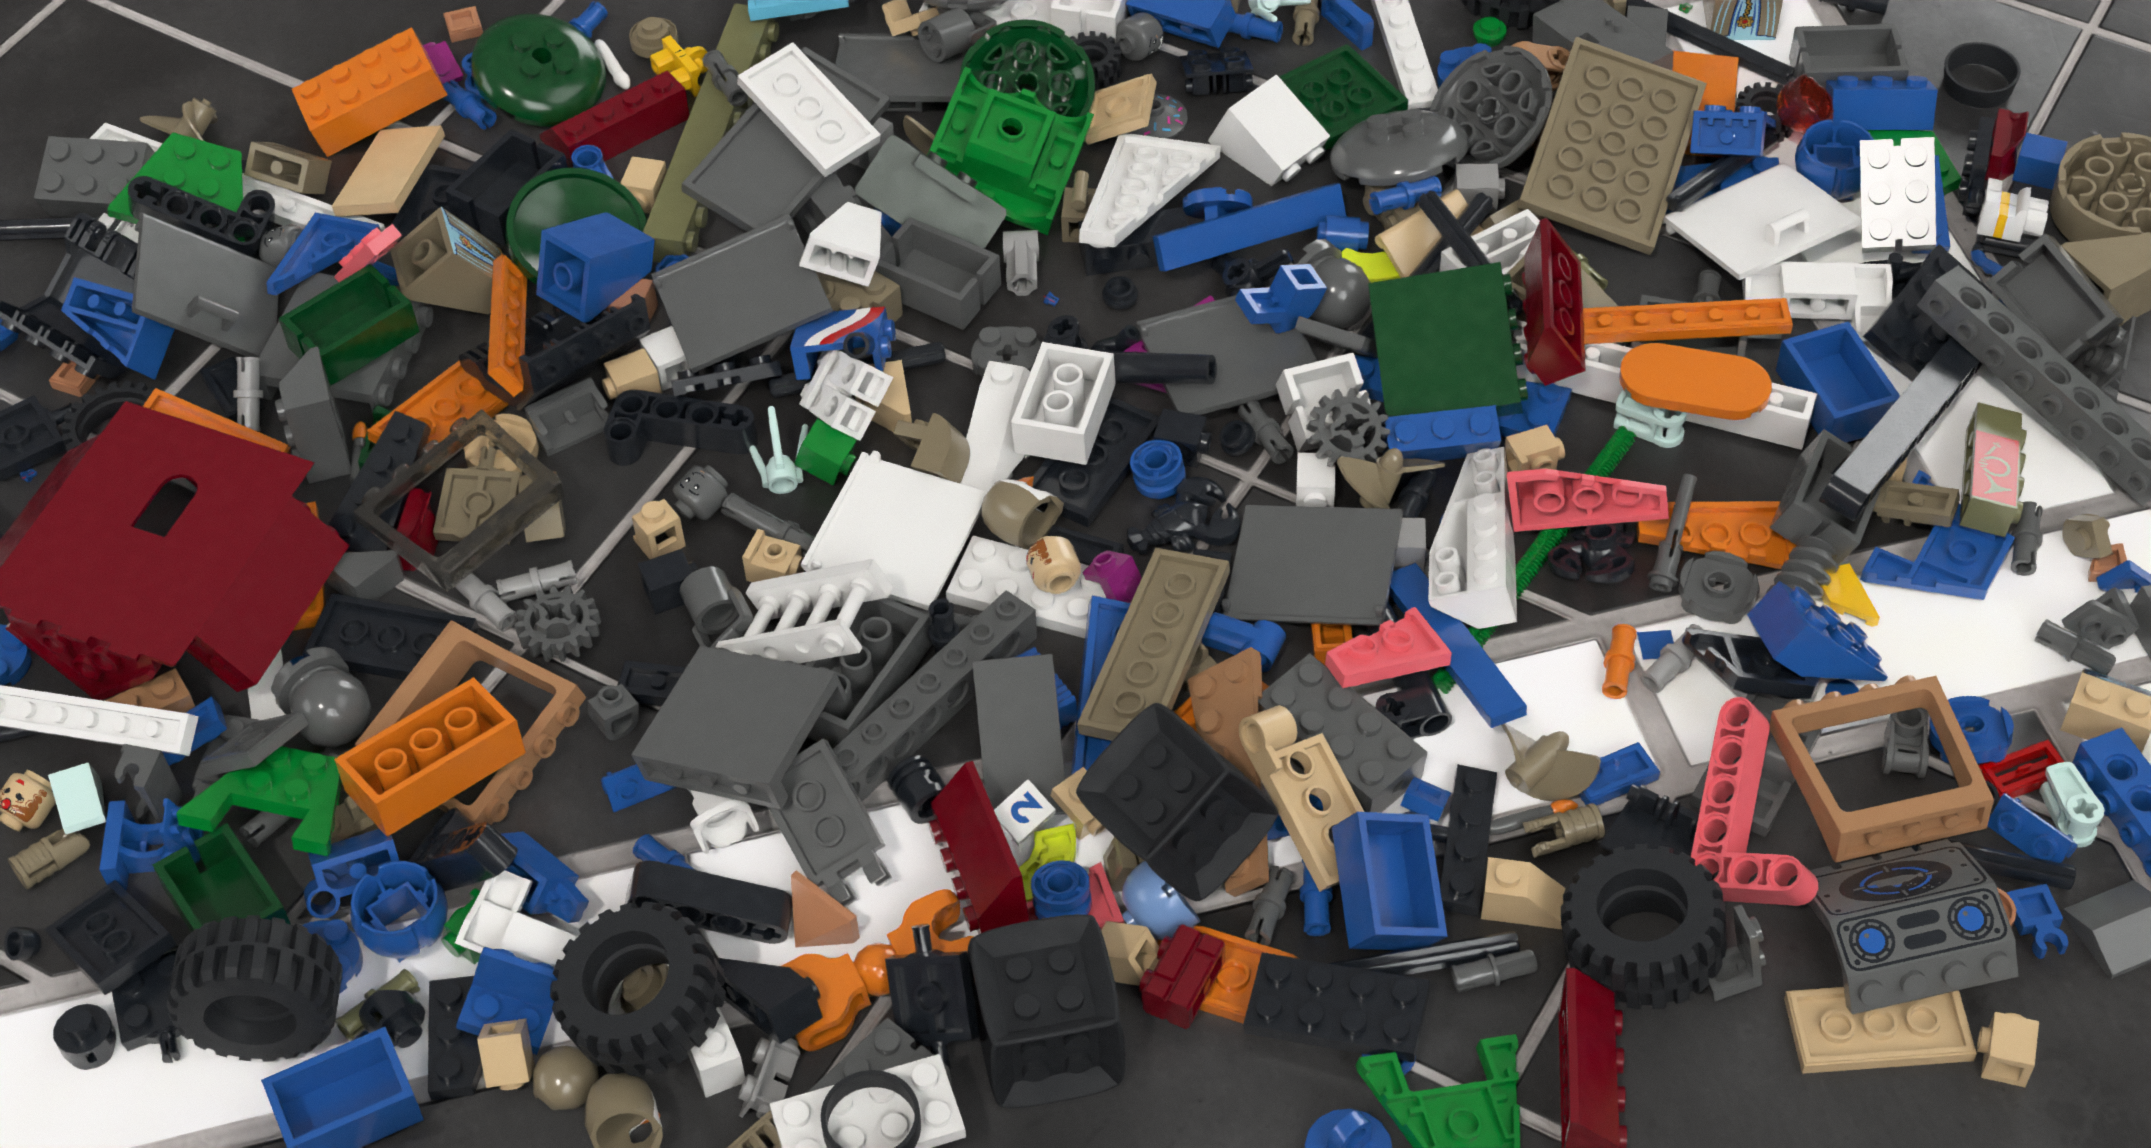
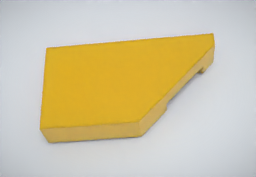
M1850 563L1839 565L1836 573L1826 572L1832 581L1828 586L1819 585L1824 591L1821 597L1824 604L1828 605L1838 614L1843 615L1846 612L1866 620V625L1871 627L1878 626L1880 616Z

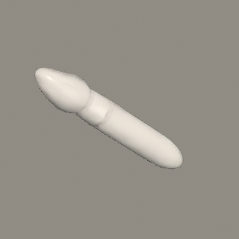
M597 39L594 44L602 56L604 65L613 76L614 82L622 89H629L630 78L628 74L623 71L608 45L603 40Z

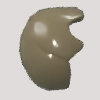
M562 1045L553 1047L539 1058L533 1069V1094L536 1099L539 1098L553 1111L558 1109H577L587 1102L591 1086L599 1080L598 1066L588 1060L581 1050L575 1046Z

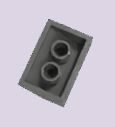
M318 347L310 348L278 383L281 399L275 400L280 422L288 421V424L283 425L288 446L296 445V449H292V454L315 462L306 475L309 484L351 474V462L342 420Z

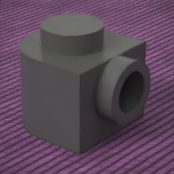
M622 684L618 686H605L595 697L587 700L590 719L609 740H618L625 737L638 723L639 704Z

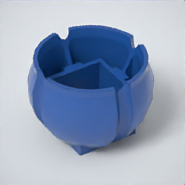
M1831 119L1817 122L1806 130L1803 138L1797 145L1795 153L1796 171L1834 199L1853 200V196L1860 192V141L1874 139L1867 130L1850 121L1842 120L1837 126L1833 124Z
M393 861L378 866L379 871L376 876L366 873L356 884L351 899L350 916L356 935L372 952L383 957L394 958L399 963L406 958L420 954V949L423 947H431L442 936L448 914L447 898L442 886L436 882L435 877L425 867L408 861ZM414 908L421 916V918L404 929L388 931L385 927Z

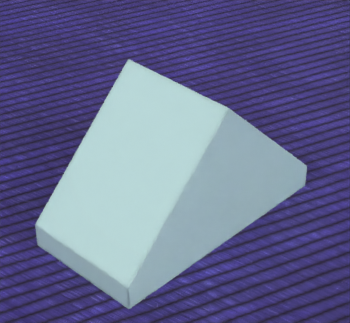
M89 762L48 775L65 834L106 822L102 782Z

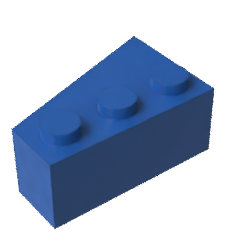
M74 277L61 311L85 332L95 337L100 342V345L117 356L120 362L127 368L155 380L175 329L133 313V293Z

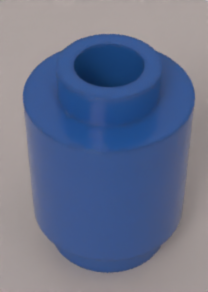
M1326 215L1325 222H1318L1317 240L1327 239L1339 248L1341 252L1345 248L1357 252L1358 249H1367L1369 222L1360 221L1359 217Z

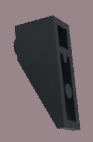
M719 958V964L724 969L726 980L722 986L726 991L725 1001L779 1044H782L823 1018L817 1002L821 998L820 992L809 977L803 978L790 967Z

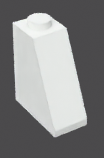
M850 202L845 203L810 233L799 266L869 286L880 259L882 212Z

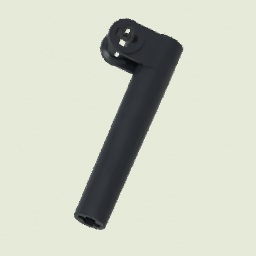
M1062 315L1050 322L1043 342L1088 349L1086 340L1080 337V325L1077 318L1071 315ZM1101 351L1114 354L1116 383L1213 384L1217 375V363L1214 355Z
M1387 602L1384 622L1388 620L1397 622L1399 620L1391 605ZM1365 626L1369 635L1378 632L1380 627ZM1420 671L1392 678L1398 691L1383 694L1376 702L1375 708L1412 739L1439 734L1452 722V715L1428 671Z

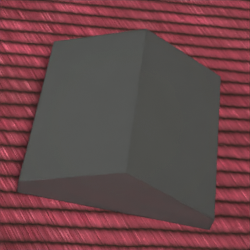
M2135 880L2062 910L2061 914L2110 979L2151 963V892Z

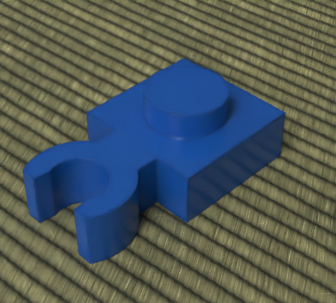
M2047 884L2007 892L2014 901L2017 910L2014 924L2019 935L2032 933L2034 937L2032 951L2038 959L2045 957L2047 946L2044 942L2054 944L2060 955L2065 954L2068 947V938L2059 929L2063 917Z

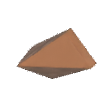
M797 870L791 874L795 948L855 943L860 938L857 916Z

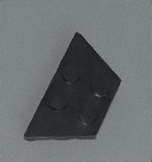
M1687 627L1685 629L1682 643L1732 689L1746 694H1773L1785 699H1811L1821 678L1801 677L1774 660L1761 637Z

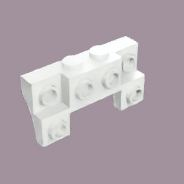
M1780 261L1742 279L1744 300L1786 298L1791 318L1852 320V326L1862 341H1867L1863 335L1892 301L1893 278L1891 264ZM1782 334L1748 336V338L1781 339Z
M504 870L498 876L485 880L475 903L463 922L455 943L478 953H481L484 947L505 949L513 953L517 958L532 963H546L555 967L558 959L563 960L565 953L562 950L569 939L574 941L578 936L521 914L520 911L533 881ZM623 980L614 990L609 1005H616L623 988Z

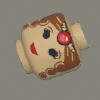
M1045 536L1040 538L1029 548L1026 554V565L1033 583L1039 590L1052 594L1064 593L1074 586L1081 574V564L1073 545L1068 539L1061 536Z
M28 769L24 774H12L0 790V812L2 813L0 822L17 832H20L23 826L30 829L39 828L56 803L50 782Z

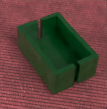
M371 264L279 318L288 348L299 359L310 348L318 347L330 386L420 332L411 301L394 285L390 286L389 281Z
M227 823L194 841L206 868V871L201 874L186 846L152 864L165 893L191 933L205 923L213 920L219 923L224 917L230 916L242 919L247 918L248 915H260V919L272 920L275 917L284 919L285 923L291 925L284 906Z

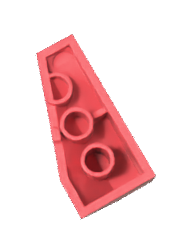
M1552 469L1507 472L1514 532L1669 519L1667 490L1664 485Z

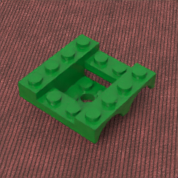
M965 67L929 152L932 151L946 160L948 164L945 169L957 176L962 171L976 180L978 183L975 189L1005 208L1006 217L1004 220L1031 230H1038L1039 233L1048 235L1065 187L1068 184L1090 130L1094 114L1087 112V114L1080 117L1059 115L1042 105L1035 92L1024 88L1017 93H1002L991 88L989 89L974 77L970 68ZM1002 128L1018 133V135H1009Z

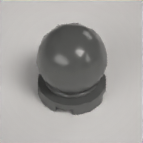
M1327 239L1315 240L1306 245L1303 250L1307 254L1300 259L1297 265L1311 264L1327 287L1320 304L1310 318L1339 329L1355 325L1365 316L1371 305L1368 283L1371 282L1362 267L1342 258L1341 250Z
M328 647L311 648L306 650L310 656L301 659L295 665H292L290 661L284 664L274 678L271 692L275 696L276 704L286 715L296 712L304 714L309 725L299 733L305 739L315 745L335 748L352 743L367 728L372 706L366 688L357 678L349 673L348 665L335 649Z

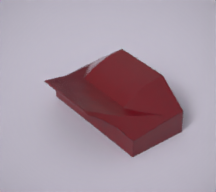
M1999 108L1992 136L1993 146L1990 148L1984 180L1988 181V178L2002 181L2014 174L2018 146L2026 136L2028 111L2013 113L2010 110Z
M410 489L392 544V549L398 551L403 570L415 571L434 557L439 540H436L433 534L436 516L430 507L431 491L425 493L422 489Z

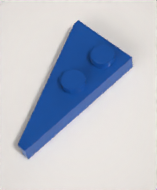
M315 212L266 282L268 294L278 295L338 262L346 251L358 245L376 227L380 230L379 224Z

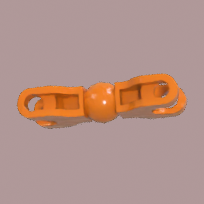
M942 889L912 902L904 913L901 925L896 930L886 934L889 944L878 942L867 945L857 953L854 961L851 960L848 953L837 958H827L820 954H803L783 964V967H790L803 978L809 977L817 986L821 996L818 1000V1005L823 1018L795 1035L799 1046L806 1051H816L845 1038L852 1029L858 1012L871 1005L868 994L878 997L890 994L885 959L893 955H905L916 952L912 926L920 924L930 925L932 949L942 952L967 951L968 953V944L973 936L953 941L939 938L940 933L957 922L960 916V901L955 893L948 889Z

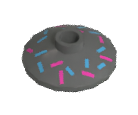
M1156 93L1154 94L1148 126L1127 133L1166 139L1176 138L1184 131L1188 123L1187 110L1177 99Z

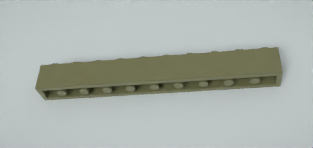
M734 3L716 50L723 54L727 63L735 67L740 75L771 55L770 47L772 42H777L779 24L774 22V18L750 21L748 5ZM709 71L706 73L643 230V233L655 239L652 262L660 263L667 255L685 254L690 257L691 252H696L699 231L701 228H705L707 224L708 207L683 193L682 183L745 114L746 109H749L753 104V100L748 97L743 105L732 106L724 93L714 86L712 75Z

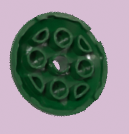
M518 14L495 22L481 34L474 46L471 57L472 77L483 98L496 110L500 107L506 112L515 115L516 121L530 125L556 126L592 108L599 98L602 97L606 83L605 65L599 50L592 40L574 25L548 15Z
M1022 19L996 25L987 30L985 35L969 48L962 62L959 79L964 68L967 67L971 69L972 74L981 84L1002 93H1017L1021 91L1018 88L1019 85H1031L1035 89L1033 92L1036 93L1041 104L1059 115L1080 117L1090 112L1095 93V78L1090 60L1081 45L1078 46L1065 35V31L1052 24ZM1002 128L1009 135H1018V133Z

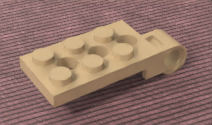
M1280 705L1243 718L1239 724L1241 743L1272 802L1277 807L1278 813L1319 892L1340 884L1335 848L1329 838V830L1332 831L1334 825L1354 813L1364 812L1323 733L1293 744L1297 737L1296 722L1290 711ZM1290 758L1297 759L1302 764L1304 774L1294 771L1290 764ZM1309 794L1317 796L1321 800L1323 811H1319L1312 806Z

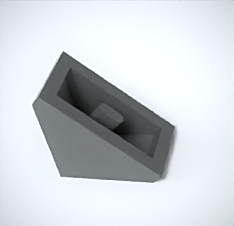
M397 550L344 553L328 577L327 582L341 595L377 601L402 582L405 573Z

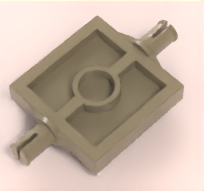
M486 446L481 448L478 466L466 469L446 468L433 534L436 540L458 541L462 543L458 561L466 565L467 561L469 565L474 564L478 544L510 545L519 502V476H521V473L501 471L494 468L497 450L491 446L488 449Z

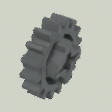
M1350 388L1346 396L1343 397L1341 391L1336 389L1332 393L1331 399L1324 395L1318 402L1320 407L1314 406L1309 415L1315 420L1309 421L1306 425V430L1315 432V434L1310 437L1308 443L1309 445H1319L1320 448L1315 454L1317 458L1325 454L1329 457L1327 466L1331 467L1341 456L1374 462L1378 458L1376 452L1382 453L1386 448L1387 444L1381 439H1386L1390 434V430L1381 425L1388 420V415L1377 414L1376 411L1381 403L1378 401L1370 405L1367 402L1369 393L1365 392L1361 398H1357L1355 389ZM1332 411L1333 415L1331 418L1333 423L1325 427L1326 417ZM1345 425L1346 429H1353L1356 431L1352 435L1350 430L1343 431L1341 427ZM1371 432L1370 443L1364 448L1365 441L1363 436Z
M555 585L551 586L549 594H544L542 591L537 590V599L535 601L525 599L523 602L526 610H517L516 612L518 622L515 623V629L521 647L523 649L529 648L530 655L533 658L543 653L545 662H549L553 655H558L560 661L564 662L566 654L570 652L574 656L579 657L581 656L579 648L581 646L591 648L593 646L591 637H599L600 635L598 625L601 624V619L595 600L593 598L587 599L583 589L573 594L571 585H567L563 592H558ZM580 615L583 617L581 624L579 621ZM535 623L537 627L536 631L533 630Z

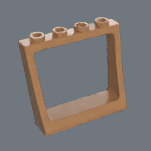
M451 620L355 745L361 744L453 690L477 661L486 662L553 694L554 697L522 738L526 751L524 755L500 768L473 804L465 805L452 797L438 806L444 812H448L456 807L473 823L478 824L485 821L492 825L493 822H500L505 818L509 810L508 802L516 791L524 790L529 786L533 777L532 770L540 759L548 758L552 755L556 748V738L564 727H570L576 723L580 714L579 707L586 699V696L576 684L494 644Z
M1907 675L1900 678L1893 685L1880 688L1877 684L1870 683L1860 688L1858 692L1847 695L1833 691L1824 695L1821 700L1804 703L1800 699H1795L1788 702L1782 709L1772 711L1770 731L1810 807L1835 863L1987 829L1994 798L1936 675L1917 680L1914 676ZM1915 708L1927 710L1959 788L1852 812L1841 810L1798 734Z

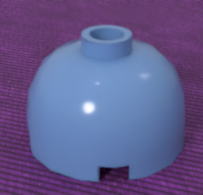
M1146 861L1137 865L1127 876L1122 888V900L1127 909L1122 914V917L1127 924L1146 926L1155 940H1163L1165 936L1173 937L1178 926L1181 924L1194 928L1200 922V919L1185 897H1182L1178 891L1162 880L1149 867Z

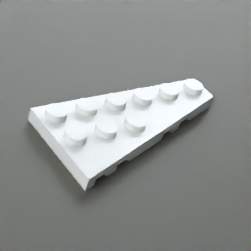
M1129 133L1119 135L1080 228L1079 243L1090 244L1096 248L1117 246L1220 158L1221 146Z

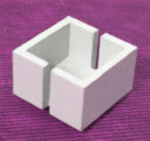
M1053 0L1051 5V24L1065 31V35L1069 38L1074 36L1078 39V33L1084 32L1085 36H1090L1089 31H1095V36H1099L1101 32L1106 33V39L1112 36L1116 43L1117 26L1127 19L1129 14L1126 6L1127 0Z
M1354 353L1285 369L1279 377L1276 388L1285 415L1292 414L1288 424L1298 452L1319 448L1318 444L1309 445L1308 440L1315 432L1306 430V425L1309 421L1315 420L1309 414L1314 406L1320 407L1318 402L1324 395L1331 399L1332 393L1339 389L1344 397L1350 388H1354L1356 397L1361 398L1367 392L1366 390L1359 391L1364 382ZM1332 411L1326 417L1325 427L1333 423L1331 418L1333 415ZM1345 425L1341 427L1343 431L1350 430L1352 435L1356 431L1353 429H1346Z

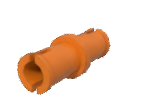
M1618 624L1612 628L1610 650L1604 656L1603 664L1606 668L1604 683L1602 684V693L1611 699H1621L1627 695L1629 673L1635 667L1636 658L1633 654L1637 631L1628 624Z

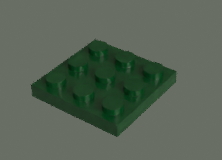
M1348 44L1279 76L1330 135L1323 145L1325 150L1332 148L1337 140L1351 127L1372 115L1408 110L1409 100Z

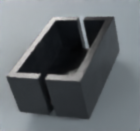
M510 129L445 190L450 213L474 230L478 231L480 229L483 236L506 247L507 215L514 197L526 183L538 175L555 169L568 168L565 154L541 142L536 145L535 139Z

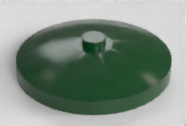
M561 168L538 175L518 191L507 215L506 243L514 263L531 282L537 285L542 230L608 212L643 232L647 220L637 199L617 180L590 169Z

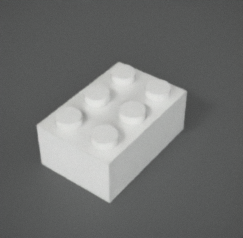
M1042 342L1011 421L1014 453L1086 465L1116 385L1114 354Z

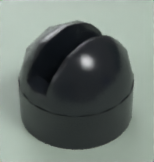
M28 927L10 928L4 940L5 953L13 961L30 959L42 947V939L39 933L33 928Z

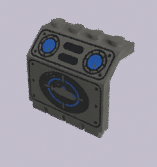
M1948 839L1918 845V851H1914L1912 847L1878 854V860H1874L1869 856L1838 863V869L1835 870L1831 865L1810 870L1818 880V891L1812 901L1807 904L1831 935L1842 968L1846 1007L1851 1014L2019 977L2015 937L1996 883L1960 842L1951 843Z

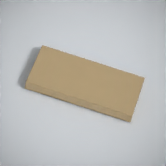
M442 126L380 130L331 206L335 216L398 213L445 137Z
M1844 987L1792 990L1785 993L1784 1001L1802 1074L1974 1061L1977 1054L1959 990L1856 1014H1851L1846 1007Z

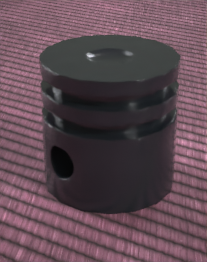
M917 755L909 757L900 762L890 772L887 779L888 787L914 823H928V821L934 820L931 802L946 784L926 756Z

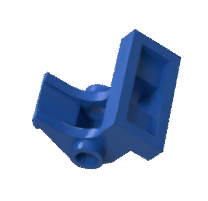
M168 798L163 800V822L156 824H138L135 822L125 800L110 801L99 870L107 885L116 880L127 891L129 874L155 872L152 864L185 846L190 851L194 862H199L200 855L194 841L204 836L203 830L178 825L176 813L182 806L178 807ZM164 844L158 850L148 851L149 845Z

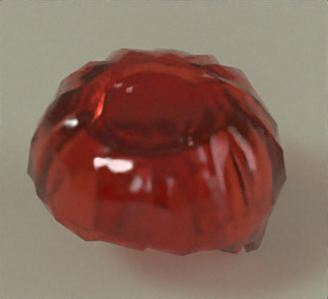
M1803 74L1788 82L1781 89L1776 100L1777 114L1781 118L1782 124L1791 130L1804 135L1806 130L1817 122L1829 119L1833 121V99L1828 91L1820 86L1813 77Z

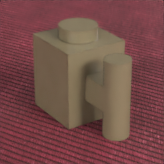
M1083 170L1075 173L1073 188L1065 187L1061 215L1062 242L1079 243L1078 221H1084L1096 189L1088 188L1089 174Z

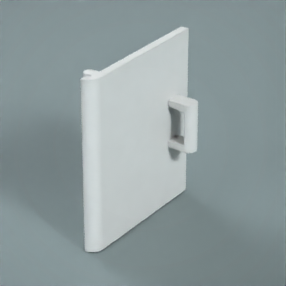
M1780 163L1698 200L1681 212L1676 210L1665 215L1662 224L1666 223L1668 234L1675 233V231L1678 232L1731 275L1741 280L1860 225L1862 218L1788 164Z
M872 451L870 456L868 453L862 452L801 562V567L807 572L874 558L893 586L888 596L889 599L928 610L931 602L937 599L982 511V502L987 492L883 461L878 451Z

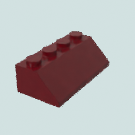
M667 70L542 132L539 136L545 145L565 154L568 168H573L572 153L576 148L583 145L598 147L602 152L605 162L688 120L690 114L686 90Z
M1548 218L1540 220L1524 255L1525 272H1522V280L1526 290L1523 308L1526 313L1527 323L1523 328L1527 341V353L1524 354V360L1529 372L1536 374L1545 386L1586 371L1581 262Z
M966 762L931 802L934 820L928 821V826L934 844L942 843L943 849H940L939 852L945 872H954L955 877L951 878L954 893L960 902L965 901L967 907L963 908V913L970 932L977 930L978 934L998 927L1030 920L1022 874L974 762Z
M1566 968L1558 1009L1561 1148H1627V1126L1619 1125V1112L1624 1113L1626 1091L1625 1086H1618L1617 1074H1623L1624 1049L1616 1047V1036L1622 1035L1623 1013L1622 1010H1615L1614 992L1576 968Z

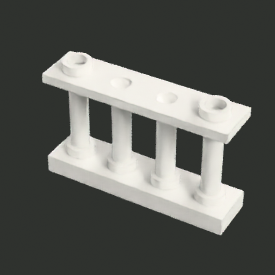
M874 558L751 582L746 595L758 610L753 622L750 624L744 637L718 641L716 648H725L732 652L747 655L757 654L773 660L793 661L797 664L860 653L862 646L849 628L863 602L888 598L893 586ZM843 606L836 620L825 622L832 608ZM812 612L805 626L794 627L801 614ZM781 618L773 632L764 633L771 619Z

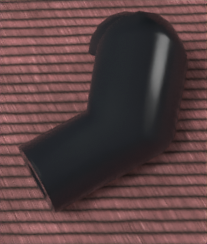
M1127 325L1116 336L1096 341L1090 350L1123 352L1140 338V333L1134 326Z

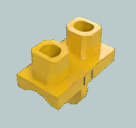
M671 35L663 38V50L650 55L652 70L656 75L668 70L685 90L688 89L694 97H697L701 88L698 84V77L700 73L703 74L708 70L703 65V57L707 50L701 46L687 47L683 50Z

